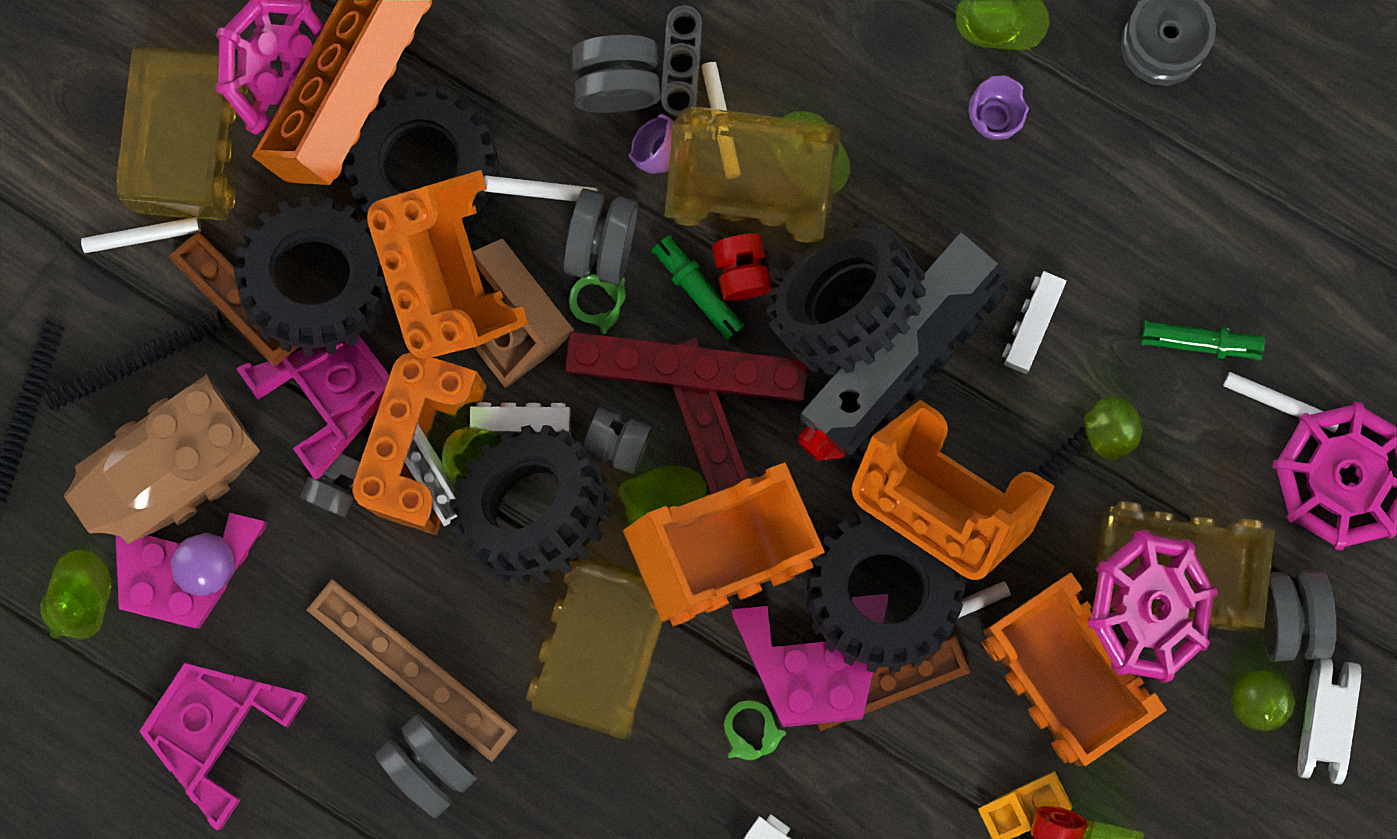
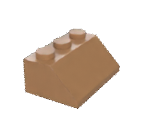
M502 238L472 252L484 293L488 294L501 290L503 295L501 300L510 307L523 305L529 325L476 346L474 349L504 388H507L554 353L574 329Z

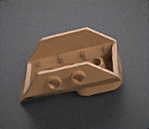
M207 374L170 400L164 398L153 404L148 409L149 415L137 423L131 421L120 427L115 432V439L74 466L76 474L70 487L64 494V498L90 534H112L121 537L127 544H130L174 522L177 525L182 524L196 514L195 507L206 499L211 502L223 496L230 489L228 484L235 480L260 452L253 439Z

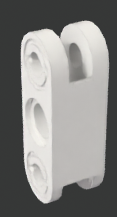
M1330 658L1315 659L1310 676L1298 755V776L1308 779L1314 767H1316L1317 760L1329 762L1330 781L1341 785L1345 780L1349 765L1361 684V667L1357 663L1345 662L1340 672L1338 685L1331 684L1333 674L1332 660Z

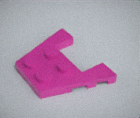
M359 334L357 335L358 343L351 347L347 341L337 344V353L328 354L326 347L314 348L313 356H306L303 350L287 356L276 367L268 361L253 367L251 363H247L236 368L257 400L289 379L294 378L326 422V427L293 448L314 480L323 475L378 411L390 376Z
M229 513L223 539L233 549L236 563L235 571L248 556V551L258 536H261L266 529L267 522ZM147 535L127 544L121 537L116 536L120 610L200 629L227 588V583L235 571L224 587L216 593L206 596L189 594L177 585L172 576L170 561L180 543Z
M888 594L851 598L852 603L862 615L874 622H884ZM768 606L732 609L733 621L739 630L782 727L863 719L873 672L866 671V664L854 661L851 666L845 663V655L837 649L831 653L825 647L826 642L773 647L771 643Z
M184 663L139 732L167 769L182 784L186 794L193 803L197 804L208 818L209 824L219 831L223 828L241 800L207 777V774L252 706L283 726L289 727L308 696L289 689Z

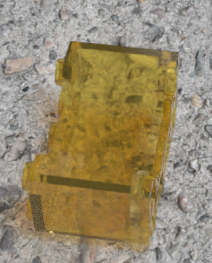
M148 46L134 47L130 63L116 183L119 200L136 214L186 218L198 217L199 219L227 221L228 209L233 210L236 195L235 187L229 186V181L223 174L224 162H229L231 158L232 144L231 139L227 138L229 123L233 124L235 121L236 111L222 93H217L215 84L218 83L219 52ZM236 59L234 76L238 75V61ZM241 85L238 89L246 96L248 88H244Z
M686 108L673 123L664 217L675 218L676 223L686 226L698 225L699 220L707 218L710 212L721 213L720 216L722 218L734 221L743 220L744 217L758 218L760 223L769 226H779L786 222V230L793 234V239L798 241L814 242L817 238L823 239L831 220L841 129L824 123L711 108Z
M1117 502L1116 506H1110V508L1102 512L1090 603L1092 610L1099 576L1096 568L1100 561H1107L1132 540L1135 532L1148 530L1152 535L1174 540L1188 539L1195 545V554L1211 584L1217 586L1218 595L1214 596L1209 627L1246 632L1264 628L1275 530L1263 529L1264 522L1239 519L1238 523H1230V526L1227 528L1214 527L1215 520L1208 518L1191 517L1190 523L1174 521V514L1152 511L1150 512V517H1148V513L1141 512L1140 504L1131 502ZM1156 552L1158 564L1168 567L1172 561L1171 555ZM1140 555L1121 571L1129 576L1141 566ZM1185 570L1184 575L1193 589L1195 587ZM1115 582L1109 613L1116 612L1113 606V597L1115 592L1120 589V586ZM1153 599L1151 604V612L1156 616L1159 614L1157 606L1161 603L1159 599ZM1189 609L1188 619H1194L1195 609Z
M579 556L578 561L572 560L569 562L572 571L564 577V583H567L566 585L569 586L565 600L558 598L551 622L557 623L553 638L546 637L544 640L539 661L545 664L540 678H532L526 700L533 702L531 711L628 740L634 723V709L638 708L639 698L664 622H661L640 572L590 556L584 561Z

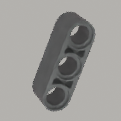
M687 5L674 8L667 18L661 87L662 112L678 125H685L691 122L696 114L702 47L701 16L696 9ZM685 21L695 26L691 33L685 35L679 34L674 29L677 24ZM678 59H686L692 64L688 71L681 73L676 72L671 66ZM674 97H685L689 101V105L685 109L677 111L669 107L668 104Z

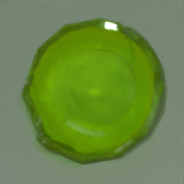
M1109 396L1094 403L1096 408L1085 415L1086 432L1093 449L1103 459L1111 461L1134 451L1139 446L1143 432L1140 415L1127 400L1119 396Z
M466 426L455 430L449 435L442 450V468L446 477L453 484H455L457 478L466 480L470 472L465 467V464L469 459L478 462L485 455L481 450L482 446L488 442L494 448L501 443L494 431Z
M1257 670L1247 673L1235 683L1231 697L1234 714L1238 720L1246 727L1258 731H1274L1285 725L1292 717L1296 703L1292 686L1280 674L1268 670Z

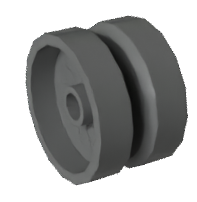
M1204 0L1138 1L1122 31L1120 49L1125 64L1136 77L1149 84L1169 86L1184 82L1198 70L1215 42L1216 23L1212 10Z
M609 35L584 40L572 47L570 51L572 71L580 76L573 84L574 104L578 109L596 113H620L650 107L661 99L660 80L656 74L651 72L658 65L657 45L654 40L636 35Z
M583 188L577 199L568 229L564 272L565 274L585 278L591 272L598 255L596 272L600 282L620 285L632 247L638 214V200L618 196L611 203L605 218L606 199L603 192Z
M1323 569L1299 571L1294 581L1286 572L1261 574L1257 593V613L1261 642L1270 662L1295 660L1299 650L1307 660L1331 658L1336 643V611L1332 587Z
M416 714L401 728L405 741L414 752L412 753L399 741L389 740L375 753V757L398 788L427 814L436 819L452 804L451 796L440 780L454 791L463 793L478 779V776L460 753L427 720Z

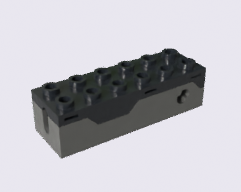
M962 232L925 272V279L921 281V284L926 288L925 297L916 299V302L922 309L918 316H910L906 323L911 327L907 334L898 333L891 340L895 347L889 352L884 347L874 354L875 361L867 365L861 360L856 363L855 371L846 373L841 367L801 413L799 424L805 429L798 436V444L817 461L841 459L848 465L855 458L860 462L865 455L872 436L879 428H884L901 415L900 413L904 408L900 405L905 399L912 403L919 396L930 380L927 376L930 370L933 369L938 373L952 358V354L957 349L953 344L957 340L964 344L979 327V323L983 320L979 316L984 310L990 314L1005 297L1004 295L1009 290L1005 283L1010 273ZM843 401H850L855 404L853 413H846L841 410Z

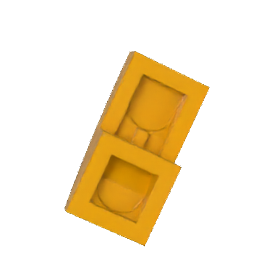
M1053 771L979 807L978 810L992 839H1012L1031 830L1037 808L1041 806H1054L1072 810L1073 807L1056 772Z

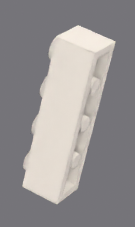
M1045 271L1040 277H1035L1030 290L1034 291L1031 300L1026 298L1021 312L1025 313L1021 322L1016 321L1011 333L1015 336L1012 345L1007 343L1002 357L1006 358L1003 365L1024 374L1028 373L1066 284V280Z
M480 402L477 403L476 407H470V432L475 435H500L507 431L511 435H521V427L530 425L537 434L540 433L543 425H549L558 435L562 430L571 435V409L566 407L565 403H551V407H541L540 403H526V407H516V403H501V407H491V403Z
M417 424L405 464L415 480L427 486L432 493L433 509L442 524L446 526L451 523V519L458 517L449 507L450 499L460 498V493L454 487L453 480Z

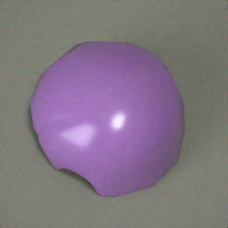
M1006 75L991 76L976 88L970 98L968 111L974 128L982 136L991 140L1008 139L1022 129L1029 106L1025 103L1023 98L1024 88L1019 82Z
M659 114L658 118L649 120L638 129L632 140V151L629 154V158L636 167L651 174L667 172L678 164L685 151L686 141L681 127L668 116Z
M207 532L190 536L181 542L174 551L170 561L173 580L184 592L196 596H206L222 589L235 571L236 564L232 547L222 537Z

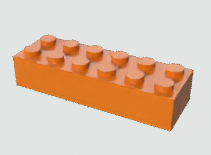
M338 0L252 157L285 182L331 185L332 181L340 174L343 167L342 163L348 151L358 141L361 134L360 129L369 113L376 108L379 102V94L387 80L395 73L398 59L404 48L413 40L414 30L422 15L431 7L432 0Z

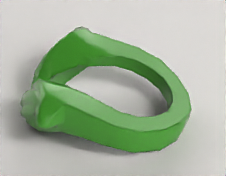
M595 274L578 280L571 289L569 297L570 309L576 319L583 323L597 326L602 334H606L620 316V306L626 297L625 278L623 277L620 285L600 282L598 275ZM599 285L617 303L615 308L607 313L587 315L578 307L577 296L585 286Z
M748 700L737 703L728 712L723 724L725 736L731 746L728 758L738 757L744 760H755L763 755L772 753L781 738L786 735L785 730L778 729L769 707L759 701ZM743 709H756L764 716L763 747L760 750L755 751L753 746L737 735L733 729L734 717Z

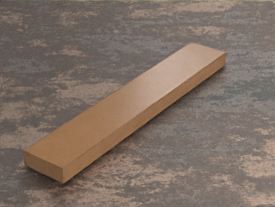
M331 579L307 608L310 614L491 762L496 759L518 731L335 580Z

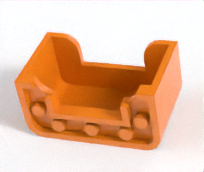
M482 170L378 200L368 210V226L408 350L420 359H428L476 347L529 325L523 305L518 307L506 305L501 300L503 298L501 290L488 294L484 293L462 218L477 213L475 205L472 206L473 199L477 193L487 189Z
M411 352L403 354L396 360L353 482V495L361 506L380 518L433 535L438 534L441 520L432 508V493L427 486L414 480L415 478L405 464V460L417 424L428 440L437 412L456 417L458 410L464 405L482 402L487 385L477 371L433 357L420 359Z
M919 400L872 436L852 484L853 498L863 510L962 576L971 580L982 579L1031 535L1055 486L1032 472H1022L1012 479L1005 493L1001 492L940 452L947 437V422L936 409Z
M785 462L765 470L766 473L760 477L745 479L733 487L679 507H676V505L669 508L664 506L648 512L623 530L661 622L670 620L674 627L695 618V615L704 611L710 613L728 605L727 597L738 594L740 600L762 591L760 584L771 581L773 587L795 578V575L813 568L811 560L825 553Z
M1069 573L985 629L983 632L986 639L981 643L994 662L1001 660L1009 671L1004 677L1012 690L1018 696L1024 693L1032 705L1028 712L1041 730L1045 727L1049 729L1055 738L1051 746L1064 764L1067 762L1073 763L1075 766H1087L1167 711V709L1155 693L1150 695L1144 687L1139 690L1138 687L1144 684L1140 676L1136 677L1134 674L1129 673L1119 675L1112 670L1110 657L1095 630L1089 628L1088 618L1092 617L1089 609L1092 607L1088 601L1079 603V600L1082 599L1079 592L1083 589L1073 574Z

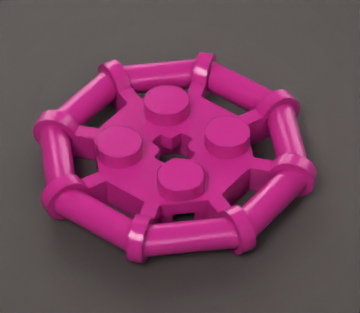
M249 0L224 28H219L216 37L219 39L218 83L215 84L218 94L222 93L245 122L246 130L256 135L260 132H266L273 119L272 116H266L265 114L268 106L281 105L313 47L310 39L306 35H302L298 30L301 21L316 40L324 27L322 21L311 8L310 0ZM269 12L288 14L285 24H271L268 16ZM255 21L256 28L252 31L255 33L250 38L242 39L240 34ZM235 49L238 50V75L234 76ZM277 55L282 61V70H280L279 75H277L276 69H272L270 65L271 61L277 60ZM241 85L244 88H249L254 96H251L254 100L253 106L238 89Z
M1353 401L1352 405L1311 415L1308 413L1301 415L1298 418L1300 423L1278 460L1273 461V469L1277 470L1288 514L1285 517L1290 523L1296 522L1331 543L1333 549L1341 551L1346 546L1384 537L1389 539L1397 535V497L1387 514L1380 505L1390 488H1397V478L1393 477L1392 470L1389 471L1387 465L1389 460L1387 453L1392 449L1395 450L1397 458V427L1366 409L1362 402ZM1347 422L1350 424L1349 434L1339 437L1328 438L1321 429ZM1362 425L1388 441L1380 446L1361 435ZM1312 436L1317 442L1318 447L1309 462H1295L1308 439ZM1352 465L1356 468L1354 475L1359 478L1356 484L1350 482L1345 485L1341 481L1342 476L1339 474L1341 468L1347 469ZM1294 472L1306 474V486L1311 493V498L1303 504ZM1318 504L1338 516L1336 528L1308 511ZM1370 512L1376 520V523L1348 529L1350 516Z
M1141 530L1135 532L1132 540L1107 561H1100L1096 568L1099 576L1092 617L1088 618L1089 628L1095 630L1110 657L1112 670L1119 675L1129 673L1155 678L1161 683L1172 681L1174 673L1201 650L1206 651L1210 644L1207 636L1214 596L1218 595L1217 586L1211 584L1195 554V545L1188 539L1179 541L1152 535L1148 530ZM1156 552L1171 555L1172 561L1168 567L1158 564ZM1140 555L1141 566L1129 576L1121 571ZM1185 570L1195 587L1193 589L1184 575ZM1115 582L1120 586V589L1115 592L1113 597V606L1116 612L1109 614ZM1153 599H1159L1161 602L1157 606V611L1159 612L1157 616L1151 612ZM1190 608L1195 609L1193 620L1188 619ZM1120 624L1128 639L1125 648L1121 645L1111 627L1112 625ZM1184 638L1186 642L1172 653L1171 648ZM1144 647L1154 649L1155 661L1138 658Z

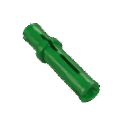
M671 235L665 237L661 242L670 252V255L659 244L651 252L658 257L674 276L671 279L676 286L681 285L722 334L725 341H729L736 334L727 325L726 321L736 332H740L746 326L745 323L737 317L698 270L700 265L696 260L691 262Z
M1144 320L1143 322L1144 330L1142 329L1141 345L1143 346L1150 345L1215 354L1218 359L1234 356L1261 361L1263 357L1261 351H1264L1265 346L1264 335L1257 336L1229 332L1227 327L1211 330L1151 322L1149 320Z

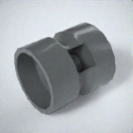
M599 407L592 420L583 447L593 460L604 463L608 459L612 460L614 468L635 475L648 445L652 426L633 419L624 423L621 420L620 414Z
M340 454L317 480H314L312 476L306 478L298 498L346 518L355 499L351 491L360 462Z

